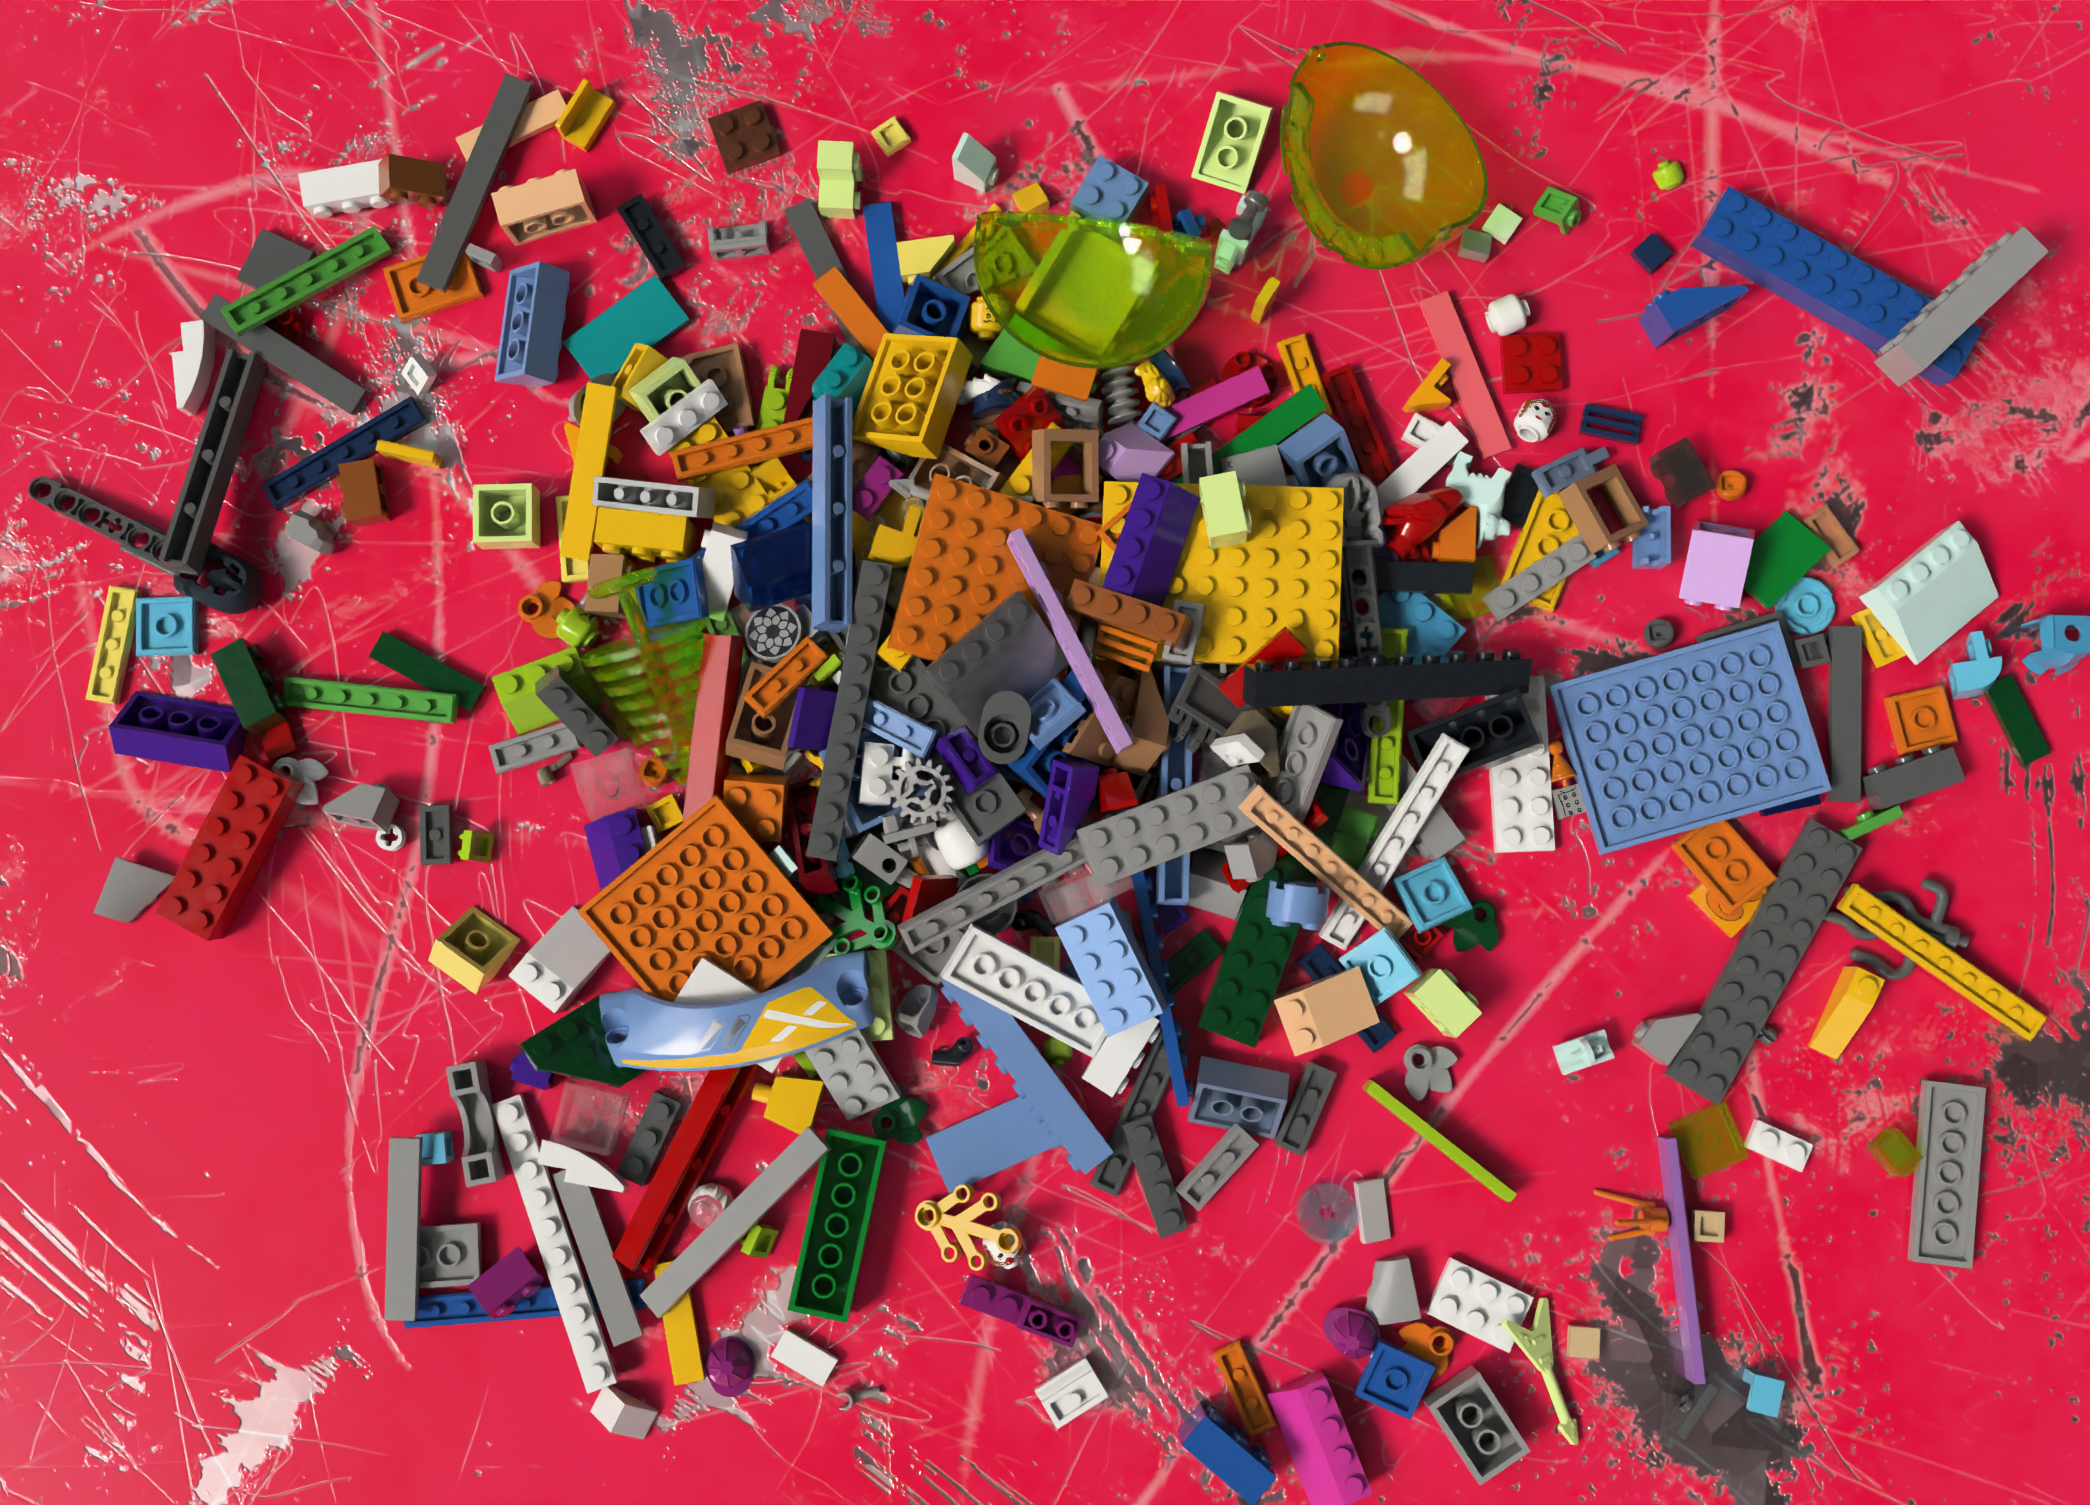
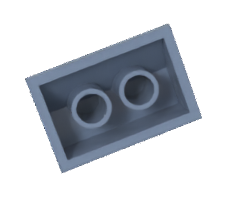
M1201 1056L1193 1086L1194 1097H1191L1187 1122L1227 1130L1237 1123L1247 1134L1275 1139L1288 1101L1289 1074Z

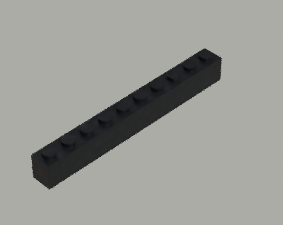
M1504 648L1502 653H1494V651L1487 649L1476 650V654H1468L1467 652L1457 650L1450 651L1449 655H1441L1437 652H1423L1422 656L1417 657L1408 653H1397L1395 658H1386V656L1379 654L1368 655V659H1359L1356 656L1348 655L1341 656L1340 660H1331L1327 657H1313L1312 661L1303 662V660L1297 658H1286L1284 663H1274L1272 660L1260 659L1256 660V664L1244 665L1242 700L1253 708L1502 695L1517 688L1521 694L1529 693L1532 659L1521 654V650L1515 648Z

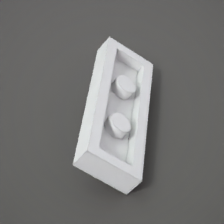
M707 379L642 428L640 432L655 454L661 456L728 405L713 380Z

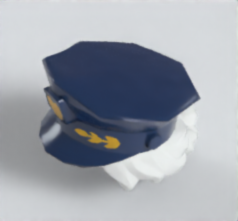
M985 373L984 379H978L977 377H974L973 380L965 379L957 403L960 405L967 404L968 402L972 403L973 412L971 420L1002 414L1021 397L1014 391L1017 378L999 381Z

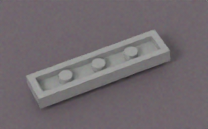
M1578 534L1486 594L1482 599L1499 622L1595 559L1596 555L1591 554L1582 536Z

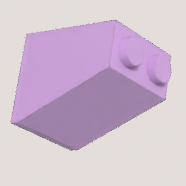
M1695 520L1679 598L1685 599L1684 603L1689 605L1701 606L1702 602L1715 604L1714 608L1724 611H1732L1733 607L1739 608L1755 530Z

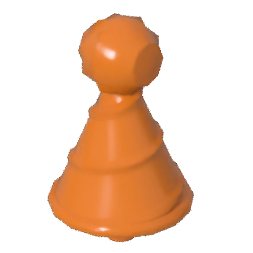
M1552 741L1549 743V753L1554 755L1551 783L1562 781L1563 787L1569 786L1568 779H1572L1578 774L1561 755L1564 749L1562 743Z

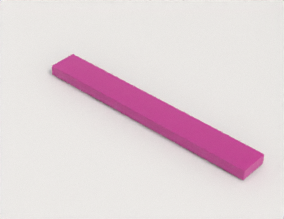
M1259 366L1165 408L1166 411L1177 417V421L1161 443L1269 395L1270 390ZM1065 455L1052 472L1054 480L1058 476L1082 475V465L1078 466Z

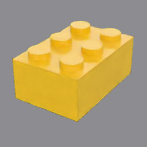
M599 507L594 542L603 552L608 554L636 556L637 560L654 563L655 559H664L669 564L685 560L694 554L697 528L687 516Z

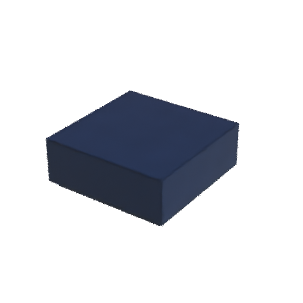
M1651 233L1629 255L1650 274L1672 252L1654 233Z

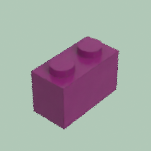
M879 456L852 491V510L871 524L896 492V490L889 486V481L906 479L905 475Z
M516 1247L467 1287L486 1314L496 1320L498 1317L503 1318L515 1309V1304L522 1298L534 1295L540 1289V1284L545 1281V1278L526 1252Z

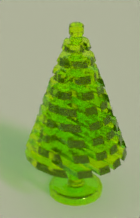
M648 567L605 580L587 589L592 599H601L614 595L619 597L631 634L584 653L583 656H580L579 659L585 667L600 666L591 672L592 676L597 682L611 681L603 687V690L610 697L623 696L621 699L616 700L615 705L623 712L634 711V713L626 717L632 726L643 724L648 726L640 729L638 732L644 741L667 738L653 743L649 748L655 755L675 752L673 755L662 760L661 763L667 770L681 768V771L675 773L673 778L678 784L686 783L687 785L691 752L689 747H691L693 730H687L694 726L695 711L691 712V710L696 708L698 691H693L698 689L700 672L695 673V671L700 669L702 653L696 655L694 653L703 648L704 635L696 636L694 634L705 628V618L649 629L636 593V588L651 583L658 577L657 568Z

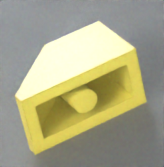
M954 234L896 242L903 285H910L917 274L931 279L955 250Z

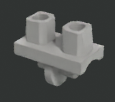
M921 806L913 807L918 811L926 812ZM898 812L882 816L884 832H881L883 842L889 844L908 839L906 842L897 844L899 853L911 850L913 858L919 856L918 847L928 845L926 836L917 839L914 837L938 830L936 821L931 819V816L929 824H922L920 817L917 823L903 827Z

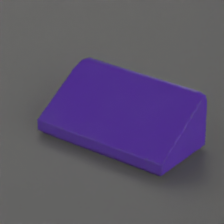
M964 725L939 738L935 746L937 752L969 795L998 774L991 762L982 754L978 744Z

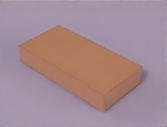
M1827 504L1800 521L1831 547L1825 558L1833 569L1860 552L1858 546Z

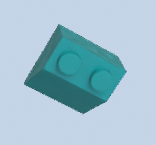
M844 343L812 384V399L816 400L825 393L831 394V397L852 398L853 422L873 366V361L857 349Z

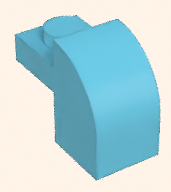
M1983 631L1970 632L1965 641L1970 661L1951 664L1947 672L1953 700L1975 697L1985 693L1994 684L2001 671L2002 656L1989 658L1992 656V647L1989 639H1984Z

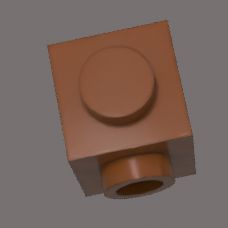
M982 426L977 433L973 431L964 443L966 447L965 455L998 472L1011 454L1008 444Z

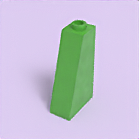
M1014 316L1010 318L980 362L982 372L1004 380L1017 378V384L1020 381L1032 384V378L1041 351L1082 364L1086 363ZM1098 371L1089 397H1093L1100 386V383L1097 382L1099 378Z

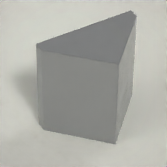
M1204 848L1194 850L1189 867V903L1186 905L1236 920L1248 886L1239 894L1231 889L1221 870L1228 861L1226 855Z

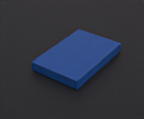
M690 558L634 571L641 630L709 617L702 558Z

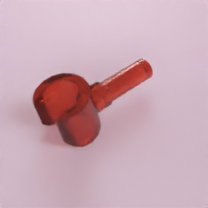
M1214 218L1206 231L1213 235L1202 257L1208 261L1223 228L1225 229V224L1218 218Z

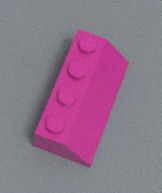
M1321 1370L1266 1393L1310 1505H1349L1373 1495L1328 1381Z

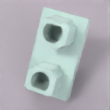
M1605 1029L1552 1046L1562 1075L1615 1058L1609 1046Z

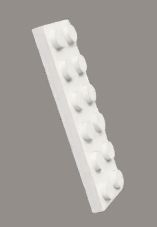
M1530 676L1529 693L1521 694L1543 748L1489 769L1494 853L1555 851L1544 676ZM1499 695L1485 696V701Z
M972 923L940 974L946 981L1092 1058L1107 1036L1102 1022L1081 982Z

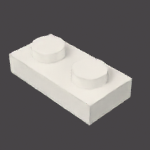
M1754 1119L1743 1147L1802 1172L1813 1145Z

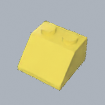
M472 906L435 940L428 961L471 992L477 994L495 977L520 939Z

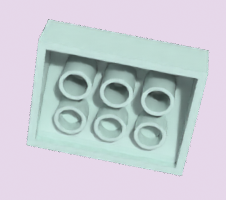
M1959 521L1937 532L1859 596L1886 631L1893 636L1906 652L1914 665L1919 664L1999 597L1978 543Z

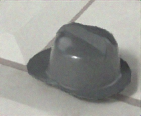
M1000 691L987 700L982 711L978 734L979 748L989 761L996 764H1009L1016 761L1024 753L1027 745L1031 723V709L1027 700L1020 694L1013 691Z

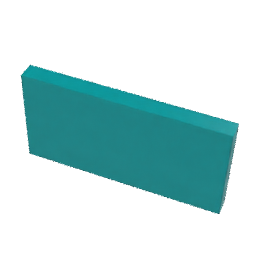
M654 275L567 338L563 343L591 380L601 374L617 376L635 343L648 345L654 349L691 321L658 277Z

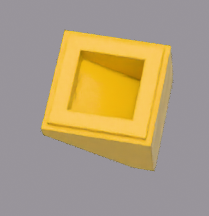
M1037 182L1011 194L1024 220L1049 208V200Z

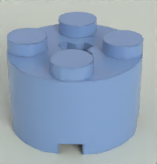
M1270 879L1266 917H1269L1272 925L1290 927V922L1300 923L1304 929L1321 930V924H1326L1330 887L1323 885L1321 891L1318 887H1315V883L1281 879V885H1277L1275 879Z

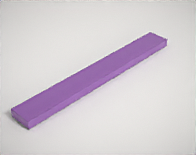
M1668 1135L1657 1136L1665 1209L1669 1218L1668 1235L1685 1377L1695 1385L1706 1384L1678 1139Z

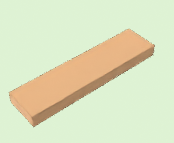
M558 89L526 105L508 148L555 126L567 106ZM483 125L455 138L466 161L470 157Z

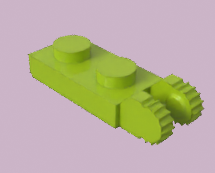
M771 366L768 386H765L756 430L783 424L793 373L792 368L787 372L784 390L776 388L780 374L779 366Z

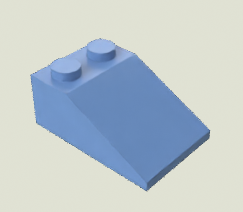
M1326 413L1320 415L1277 446L1290 475H1295L1300 487H1325L1336 475L1349 472L1360 473L1344 428Z

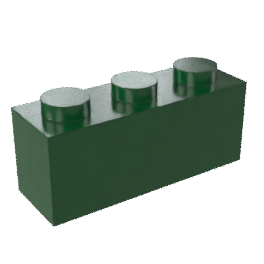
M240 638L210 654L245 730L258 736L288 720L284 710L287 708L286 702L278 692L276 693L273 686L276 683L275 678L270 670L264 667L262 662L264 654L257 644H251L244 638Z

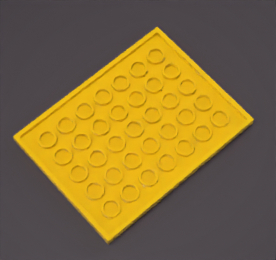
M1104 481L1102 527L1133 500L1139 482ZM1174 483L1200 498L1199 484ZM1244 485L1246 497L1245 504L1242 505L1243 509L1249 508L1252 521L1251 533H1247L1246 543L1211 550L1200 499L1163 604L1164 608L1173 610L1175 600L1203 604L1207 607L1194 663L1241 665L1285 626L1306 646V651L1297 659H1301L1303 662L1312 661L1313 657H1327L1331 660H1338L1344 488ZM1127 515L1109 529L1106 533L1109 537L1114 533H1121ZM1119 538L1114 541L1116 545L1118 543ZM1103 540L1101 544L1100 587L1103 586L1114 554L1113 550ZM1098 623V634L1100 631L1099 629L1101 627V623ZM1105 634L1104 638L1147 653L1150 652L1149 648ZM1158 643L1159 646L1153 662H1170L1162 659L1165 645ZM1103 644L1100 648L1133 661H1147V659ZM1099 656L1096 657L1098 660H1108Z

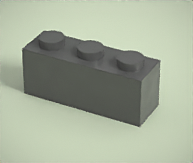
M556 665L535 682V693L538 698L595 757L619 739L617 726L559 665Z
M1936 745L1922 750L1923 756L1914 759L1913 754L1895 759V766L1887 768L1884 763L1867 769L1869 774L1861 777V785L1870 809H1884L1965 781L1966 779L1954 748L1941 749L1940 745Z

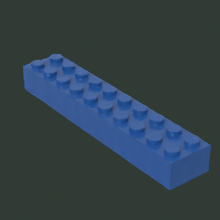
M1730 186L1718 197L1690 245L1881 353L1879 349L1891 338L1896 337L1900 333L1899 330L1912 318L1915 319L1921 313L1920 310L1931 301L1928 297ZM1973 323L1918 375L1939 387L1956 378L1983 328Z

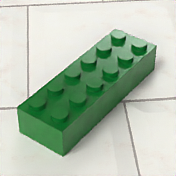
M835 1126L827 1128L824 1141L831 1149L820 1159L788 1311L844 1323L848 1322L851 1316L889 1139Z

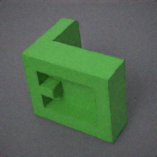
M1549 186L1533 207L1535 216L1559 225L1560 232L1564 235H1567L1572 227L1578 225L1582 215L1577 197Z

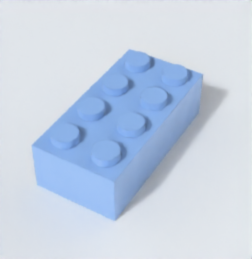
M1115 897L1074 915L1055 927L1108 1037L1164 1012L1167 1003Z

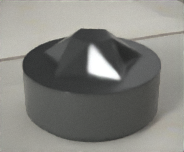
M1664 619L1650 621L1644 628L1646 644L1657 650L1669 647L1674 640V629L1671 623Z

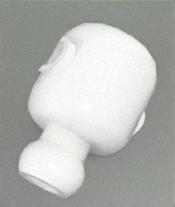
M947 803L946 806L950 809V812L946 814L939 812L941 825L937 827V831H934V840L946 864L951 869L960 870L986 857L989 854L990 844L989 841H986L981 846H977Z

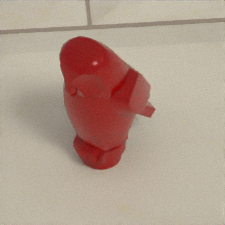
M1442 486L1424 493H1413L1386 507L1384 514H1382V524L1395 525L1394 530L1387 535L1390 540L1386 543V546L1402 559L1408 554L1412 555L1415 552V547L1435 533L1444 524L1447 517L1454 515L1463 504L1461 492L1452 486Z

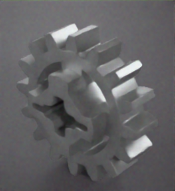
M923 758L916 759V766L911 761L905 762L906 771L897 769L895 772L900 778L890 781V784L896 786V791L889 793V796L897 797V801L892 805L893 808L901 807L903 809L900 813L902 818L910 814V823H917L921 817L922 824H929L930 816L934 821H939L941 819L939 812L949 813L950 809L946 804L956 800L949 796L950 791L956 790V786L949 785L948 783L953 778V775L943 774L946 768L945 765H939L935 768L934 759H929L926 765ZM920 771L930 772L935 778H925L924 774ZM908 780V789L907 792L904 794L905 784ZM933 785L924 793L925 796L913 797L921 790V786ZM939 789H941V798L938 802L936 798ZM913 803L919 804L926 812L918 811L910 805Z

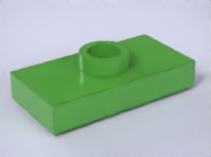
M1899 805L1890 806L1875 813L1871 809L1855 816L1856 822L1835 831V833L1847 840H1853L1902 817L1903 812Z

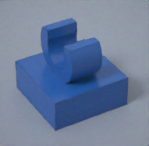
M1190 208L1179 211L1172 221L1173 233L1181 250L1191 247L1202 234L1201 228L1208 225L1203 214L1194 217Z

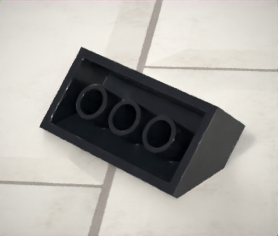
M1518 688L1406 732L1419 768L1422 767L1442 733L1470 748L1449 784L1543 748Z

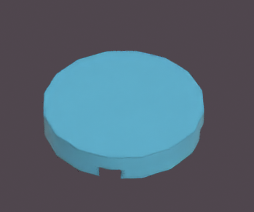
M1802 578L1774 605L1775 612L1782 611L1788 632L1798 636H1808L1824 630L1829 625L1835 613V603L1833 604L1831 598L1833 595L1830 589L1821 581L1813 578Z

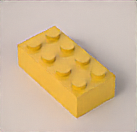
M712 416L668 449L667 452L671 456V451L728 438L716 418ZM748 465L687 480L690 486L716 489L713 520L716 523L735 527L772 502Z

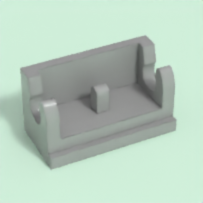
M759 220V224L718 229L713 226H707L709 252L714 261L770 255L768 228L765 220Z

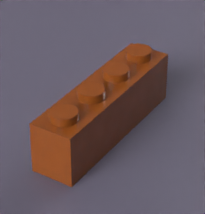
M1078 579L1074 580L1064 606L1074 615L1182 651L1185 649L1194 624L1185 614Z

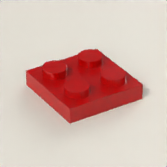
M1559 333L1515 334L1499 338L1503 394L1560 392L1563 389Z

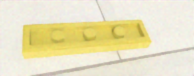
M109 585L86 700L119 705L136 625V598H141L142 592L139 590Z

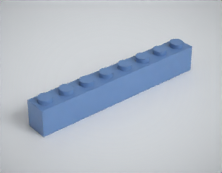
M941 979V982L944 984V987L940 989L950 1003L956 1001L962 1010L958 1014L968 1027L973 1024L980 1034L976 1038L986 1051L990 1048L998 1057L994 1060V1063L1003 1075L1009 1072L1016 1081L1012 1084V1087L1021 1099L1027 1096L1033 1104L1030 1111L1040 1124L1045 1121L1052 1131L1048 1135L1058 1148L1062 1145L1070 1154L1066 1157V1160L1077 1173L1079 1170H1082L1084 1174H1087L1113 1154V1149L1013 1015L945 979Z

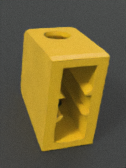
M777 1075L773 1086L756 1082L751 1099L767 1104L764 1113L766 1119L800 1135L808 1126H814L825 1084L822 1079Z

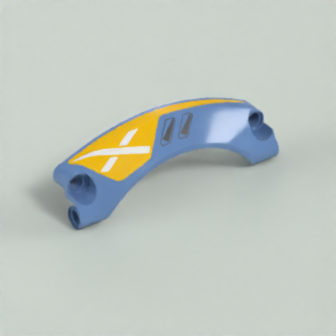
M866 950L829 956L804 974L777 988L744 999L723 1003L680 1004L655 998L638 988L602 993L599 999L601 1022L606 1032L605 1041L616 1066L656 1071L728 1069L796 1054L866 1028L874 1022L875 1017L869 1000L870 989L866 979L870 977L869 957Z

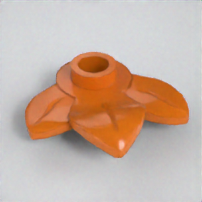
M547 581L540 584L534 594L524 596L518 604L520 617L532 623L533 629L538 635L548 639L559 638L556 635L558 623L555 620L565 608L571 610L575 607L571 601L559 597L562 586L560 582ZM537 604L538 611L531 614L529 612L530 606Z
M1414 1322L1404 1326L1399 1331L1400 1336L1407 1342L1403 1348L1435 1362L1436 1368L1430 1379L1433 1380L1439 1377L1448 1366L1447 1355L1452 1351L1455 1344L1451 1331L1444 1326L1430 1328L1422 1322ZM1437 1336H1442L1443 1342L1439 1345L1434 1344V1339Z

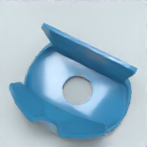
M2049 614L2021 624V628L2040 629L2042 650L2030 653L2022 660L2029 670L2038 675H2042L2048 669H2056L2055 675H2061L2078 665L2081 659L2090 655V616ZM2078 629L2080 633L2078 640L2074 642L2068 640L2064 633L2065 630Z

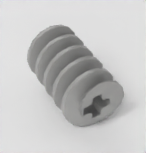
M1118 364L1099 370L1102 374L1100 376V383L1104 385L1102 387V394L1106 396L1104 398V405L1108 407L1105 410V414L1108 418H1111L1107 422L1109 428L1116 429L1130 422L1134 423L1136 422L1135 418L1142 415V411L1133 410V407L1141 403L1140 400L1131 398L1139 390L1129 386L1137 382L1136 377H1128L1129 373L1135 371L1134 366Z

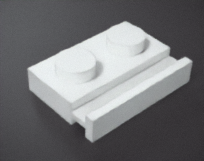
M1086 1356L1034 1388L1036 1395H1038L1057 1429L1109 1397L1108 1392Z

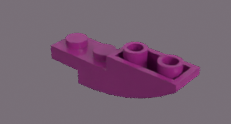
M972 1273L969 1274L959 1298L961 1305L1015 1324L1019 1329L1073 1348L1084 1320L1041 1298L995 1280L993 1282Z

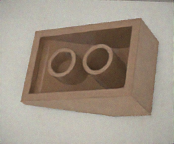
M751 662L726 740L725 755L784 770L790 747L787 745L798 689L764 720L743 699V696L773 667ZM809 678L801 686L808 685Z
M1151 668L1149 673L1139 670L1133 679L1139 682L1126 719V723L1133 734V739H1131L1133 744L1127 750L1119 754L1115 753L1110 765L1144 777L1150 767L1154 768L1160 754L1168 750L1171 742V736L1168 735L1170 722L1167 718Z

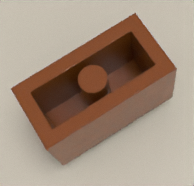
M389 153L378 163L379 197L389 198L394 203H417L422 208H434L446 198L445 164Z
M374 458L338 464L340 474H337L336 480L340 491L343 492L344 502H341L343 517L356 527L391 521L382 464Z

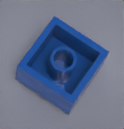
M917 274L908 287L892 333L956 338L970 297Z

